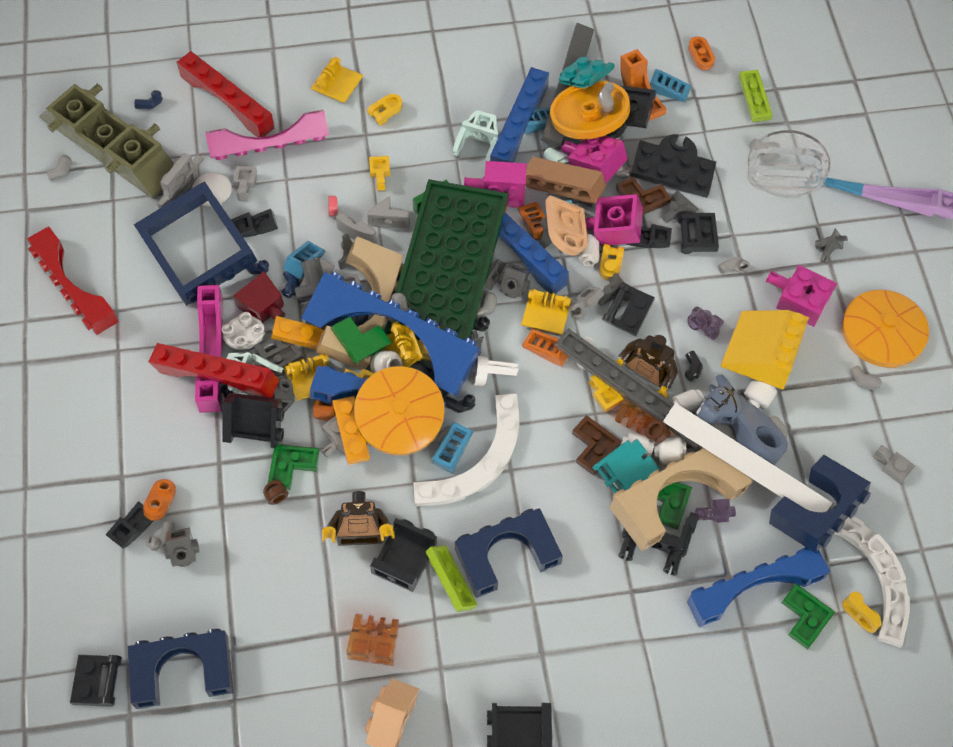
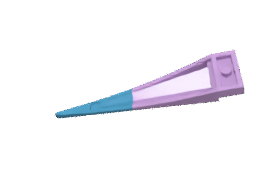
M794 170L792 174L929 217L937 214L943 219H953V193L942 189L901 188L862 184Z

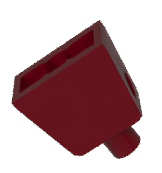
M262 272L233 295L238 309L243 312H249L251 316L259 319L262 323L270 317L275 320L276 316L285 317V313L281 310L284 306L283 297L265 272Z

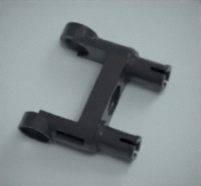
M690 512L683 525L680 537L665 532L662 539L651 546L668 553L663 572L666 574L669 573L671 566L673 567L670 575L676 576L678 574L681 559L687 554L699 514ZM623 528L622 538L624 540L618 557L624 559L625 553L628 551L626 561H632L637 544L625 528Z

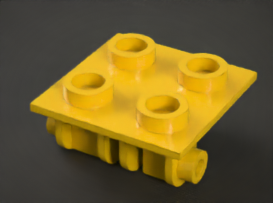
M338 57L330 59V62L315 80L311 90L345 103L363 78V75L341 66V60Z
M535 288L534 290H529L521 326L563 335L569 312L567 307L570 306L572 298H567L566 295L563 297L555 295V293L550 294L548 291L546 293L536 291Z
M394 322L391 325L392 333L388 335L392 343L380 351H394L398 353L402 359L403 366L409 367L424 356L415 333L406 325Z
M320 354L319 356L312 357L313 361L309 357L307 358V363L302 359L301 363L298 361L288 363V366H285L284 372L287 379H292L293 393L297 401L309 398L310 387L317 366H329L328 355L323 356V354Z

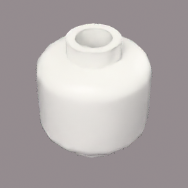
M379 351L373 355L370 363L373 373L389 367L403 366L400 355L394 351Z
M752 379L744 392L745 398L758 409L768 408L777 395V390L774 386Z
M670 436L663 442L654 444V458H659V462L662 465H669L673 461L679 462L686 455V441H682L679 436Z

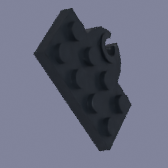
M620 86L628 94L630 113L627 120L618 129L606 136L616 139L625 132L627 126L647 129L656 97V90Z
M678 134L666 136L659 145L642 140L639 141L630 177L634 176L637 179L659 185L662 184L669 188L708 198L717 161L697 156L696 145L690 138L685 137L682 143L683 147L675 144Z

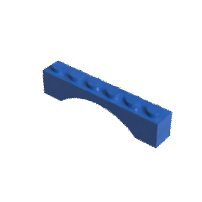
M533 67L530 68L492 150L490 161L515 162L527 125L548 89L549 72Z
M505 212L498 238L520 257L527 268L530 269L537 283L546 292L556 294L567 286L569 272Z
M317 366L310 387L309 398L329 404L338 399L352 396L356 398L361 386L367 379L357 377L350 372L336 371L329 366Z
M805 547L798 550L796 555L791 557L784 555L777 558L775 563L770 565L762 563L756 566L754 571L748 573L741 571L735 574L733 579L727 581L720 579L714 582L712 587L706 589L699 587L691 592L687 603L698 626L702 627L720 620L729 604L742 592L754 586L783 582L797 583L799 586L806 587L824 580L830 573V570L819 550L817 553H814Z

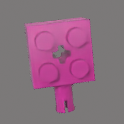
M608 136L584 139L580 144L565 141L562 145V152L570 154L568 156L570 165L602 172L606 184L628 159L623 141Z
M486 161L483 179L464 177V186L508 193L507 206L512 208L524 206L527 163Z
M638 195L600 197L597 200L595 217L585 218L586 230H594L595 237L599 241L600 246H604V244L640 243L643 207Z
M798 265L794 274L789 279L771 270L766 279V283L782 289L783 293L776 309L790 310L809 317L807 324L815 327L837 285L836 282L801 265Z

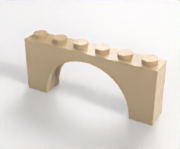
M357 236L351 245L346 263L359 270L368 280L372 290L382 295L381 300L388 303L389 299L391 300V294L395 293L399 282L396 281L397 275L400 276L404 264L401 262L404 255ZM372 315V318L363 325L358 326V329L362 334L378 325L383 329L388 317ZM327 326L321 335L316 353L328 355L331 359L360 370L362 368L366 369L370 365L373 355L355 365L332 332V327Z
M701 447L698 452L694 453L692 451L685 455L683 460L671 462L665 470L661 472L659 470L654 471L648 479L636 481L630 489L626 491L624 489L619 490L613 495V501L609 508L640 550L644 551L658 543L666 532L658 515L657 497L659 491L667 485L680 481L699 482L715 489L729 502L745 493L753 481L738 469Z

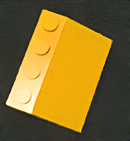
M790 310L742 311L720 367L783 390L791 373L809 317Z

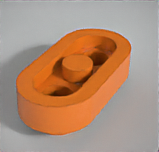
M700 36L691 38L688 50L696 67L700 70H710L714 66L715 56L708 41Z
M160 479L153 484L143 506L146 518L156 521L165 517L176 494V486L172 481Z

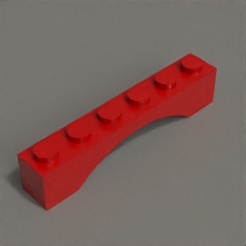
M190 51L177 61L182 79L191 86L204 89L217 97L237 116L246 129L256 137H265L275 129L271 112L195 53Z
M49 226L27 238L30 244L29 252L34 259L37 257L40 259L38 263L45 273L49 271L51 274L49 278L54 286L61 287L60 293L63 298L73 303L70 306L77 316L82 315L83 319L81 321L88 331L92 329L98 335L118 323L113 309L102 296L93 295L81 290L65 276L63 269L65 251L60 240Z
M160 343L156 344L148 361L161 374L174 377L194 376L206 378L259 397L272 398L279 379L269 368Z

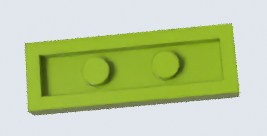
M759 70L739 72L738 78L752 122L771 120L773 115Z
M446 545L430 547L426 554L453 607L457 612L474 609L478 604Z

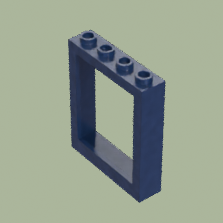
M205 181L134 224L186 306L197 301L198 286L221 285L225 281L233 279L235 275L244 269H249L258 261ZM208 201L241 250L183 286L151 236Z

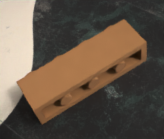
M532 157L526 167V188L593 204L597 202L606 188L603 173L598 170Z

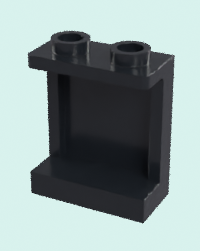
M229 392L223 401L222 442L232 443L233 439L237 437L271 442V448L275 449L279 441L282 442L284 437V428H281V422H283L285 409L282 408V400Z
M395 518L393 522L395 538L392 539V536L387 538L377 559L374 558L370 564L371 574L413 592L430 560L426 551L430 547L437 546V536L429 529L415 527L409 520Z
M492 703V710H487V725H492V735H487V747H552L551 703H541V706H497V703Z

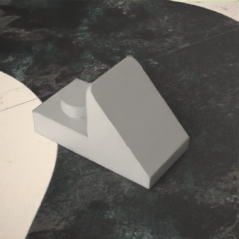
M390 196L367 212L368 225L370 224L373 227L409 229V210L391 209Z

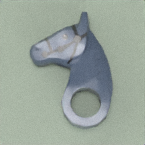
M723 374L717 375L718 386L709 385L710 394L698 408L696 416L710 425L714 423L731 424L738 443L775 465L787 451L788 442L786 437L761 410L738 395Z

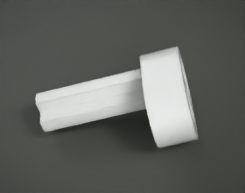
M478 356L472 368L471 383L473 386L484 387L488 373L517 376L519 370L518 363L488 360L487 356Z

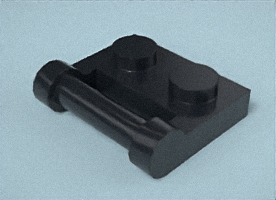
M681 213L678 215L682 236L681 253L718 252L719 243L715 213ZM688 223H694L696 242H690Z
M620 282L619 290L602 320L637 336L655 297L631 287L627 283ZM626 293H628L632 297L621 319L617 320L614 317Z
M78 655L70 703L82 706H114L116 698L113 696L116 677L122 657L118 655ZM103 665H107L108 672L104 695L98 697Z

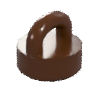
M655 420L647 426L645 435L652 443L656 444L670 437L671 432L666 424L660 420Z
M280 480L269 482L263 489V494L270 505L282 502L289 494L285 485Z

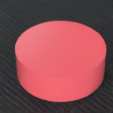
M328 196L329 216H336L338 213L337 197Z

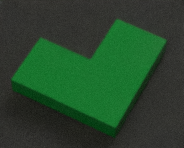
M351 317L331 328L355 365L392 343L380 325L362 334Z
M278 444L273 451L268 483L273 480H280L287 490H291L294 470L316 472L319 448Z
M675 482L659 491L657 500L663 502L659 518L663 525L679 529L692 487Z
M797 583L781 602L801 617L788 636L807 650L835 613V611Z

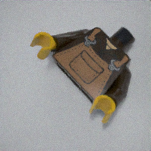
M648 335L644 340L640 338L628 343L618 355L620 358L614 361L622 367L623 363L626 362V367L658 387L662 385L661 389L657 390V392L668 399L667 390L671 388L678 370L674 360L675 352L666 345V338L662 335H656L655 337Z
M363 491L353 492L352 502L342 503L341 509L335 512L327 527L322 529V542L326 538H331L332 543H335L337 539L338 546L382 544L385 536H392V539L395 538L393 526L390 524L387 516L382 509L375 507V502H366V493Z

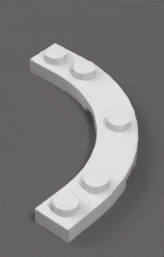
M517 394L495 395L497 430L493 443L486 455L470 470L453 478L414 482L415 507L443 505L461 501L465 497L485 489L503 472L512 458L518 440L519 409Z
M854 516L851 519L848 517L842 530L834 534L847 540L859 549L876 571L881 583L884 599L882 625L879 628L877 640L901 648L910 614V596H908L905 583L906 576L902 566L890 546L879 534L876 535L863 525L864 522Z

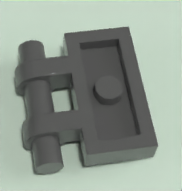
M269 339L262 344L258 343L254 345L253 349L248 351L282 367L283 371L285 366H288V363L298 362L303 359L294 344L287 342L283 344V341ZM273 347H276L274 350L268 353L265 352ZM270 369L275 375L279 373Z

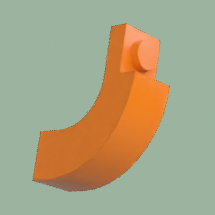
M638 49L626 53L620 58L623 85L651 89L647 76L648 61ZM657 96L655 97L649 121L666 114L667 108Z

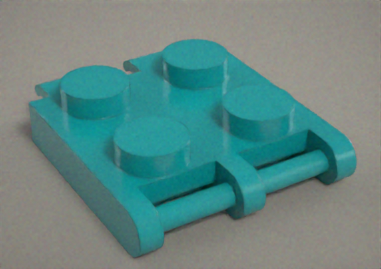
M580 57L560 73L558 79L561 81L559 83L583 89L592 87L609 74L615 65L611 62L606 64L602 60L591 61L587 57Z
M635 439L633 442L626 440L592 466L606 481L604 484L607 487L609 486L614 493L618 492L613 484L614 482L620 490L624 489L626 491L636 481L648 479L654 471L659 469L650 455L644 459L641 457L647 451L638 439ZM601 466H603L604 470L609 474V476L611 477L610 479L602 470Z

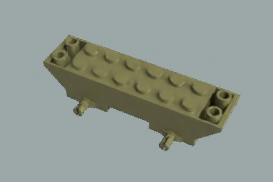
M98 83L90 90L82 89L74 84L46 108V111L39 116L40 119L49 124L47 128L52 133L57 130L105 164L104 168L109 174L113 171L152 199H155L163 191L160 182L162 177L171 170L174 162L162 149V145L152 137L160 130L159 126L154 123L147 130L139 129L133 124H126L106 110L103 103L95 98L103 90Z

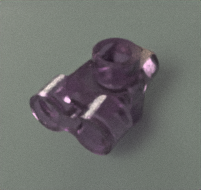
M696 306L692 310L691 315L688 316L687 322L691 329H702L708 338L715 340L720 333L719 329L723 325L724 320L717 315H712L709 310H703Z
M730 498L711 500L712 508H696L695 513L699 514L698 521L715 519L716 523L730 522L729 517L736 516L735 506H730Z

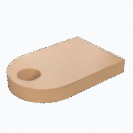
M550 195L545 200L550 239L565 254L578 255L588 244L584 208Z

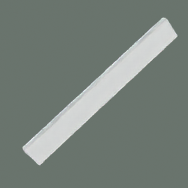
M677 403L673 405L663 421L781 498L786 496L813 512H826L832 504L825 497Z

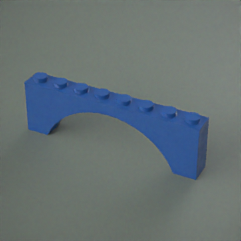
M324 272L301 319L323 330L327 326L331 327L348 317L360 315H378L399 321L409 327L428 350L434 368L435 384L437 387L457 397L459 396L481 352V349L476 347L477 342L467 337L465 340L457 337L459 333L449 328H446L444 331L438 328L439 323L429 318L423 321L419 319L420 314L411 309L405 312L399 309L400 304L390 299L387 303L381 300L382 295L372 290L367 293L362 290L363 286L354 281L348 284L343 281V276L332 272L331 275Z

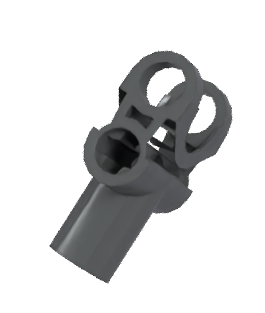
M320 258L301 262L307 285L296 287L295 293L302 315L308 303L306 305H300V303L309 301L312 298L323 276Z

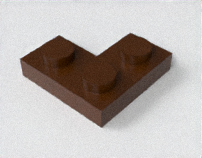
M634 176L616 184V190L620 196L638 195L643 207L642 215L666 206L672 200L662 184L644 191Z
M587 415L572 431L575 437L588 445L576 459V463L593 476L597 470H594L592 466L621 445L620 439Z

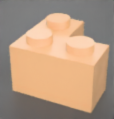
M393 678L388 686L382 687L379 698L376 697L371 707V712L374 713L373 718L368 720L365 732L368 733L366 744L373 747H398L406 721L414 709L419 688Z

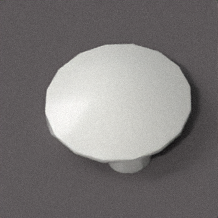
M207 173L194 181L192 188L205 181L221 206L230 197L232 192V185L229 179L219 173ZM208 201L202 204L204 206H210L212 208Z
M242 312L238 317L222 326L223 340L233 349H250L263 340L265 327L259 319L251 316L249 312Z

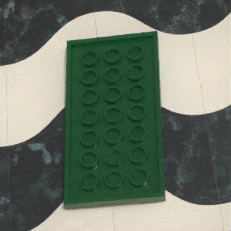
M428 179L396 293H402L406 297L408 309L420 314L419 319L426 321L429 318L439 323L440 329L445 331L446 328H449L459 333L457 337L465 340L466 337L472 338V332L474 331L509 199L508 193ZM389 320L385 328L386 334L392 333V323Z

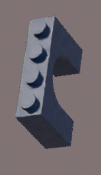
M823 455L811 467L809 483L832 496L837 506L830 511L813 512L784 496L771 509L769 520L770 525L814 553H817L821 547L825 548L829 544L832 535L842 530L848 517L851 519L856 514L858 506L861 503L865 504L871 495L869 492L870 481L826 455Z
M540 508L535 510L527 509L520 516L515 518L507 517L501 520L500 524L492 527L491 525L484 526L479 529V532L472 535L464 534L455 541V551L476 598L498 590V580L487 555L491 547L501 540L514 539L524 543L529 548L540 572L562 563L563 555Z
M210 629L204 634L191 632L179 638L166 636L159 638V641L149 642L141 640L135 642V645L128 646L130 700L134 708L141 709L160 705V671L169 659L180 654H191L202 661L205 691L209 697L233 693L229 638L226 631Z

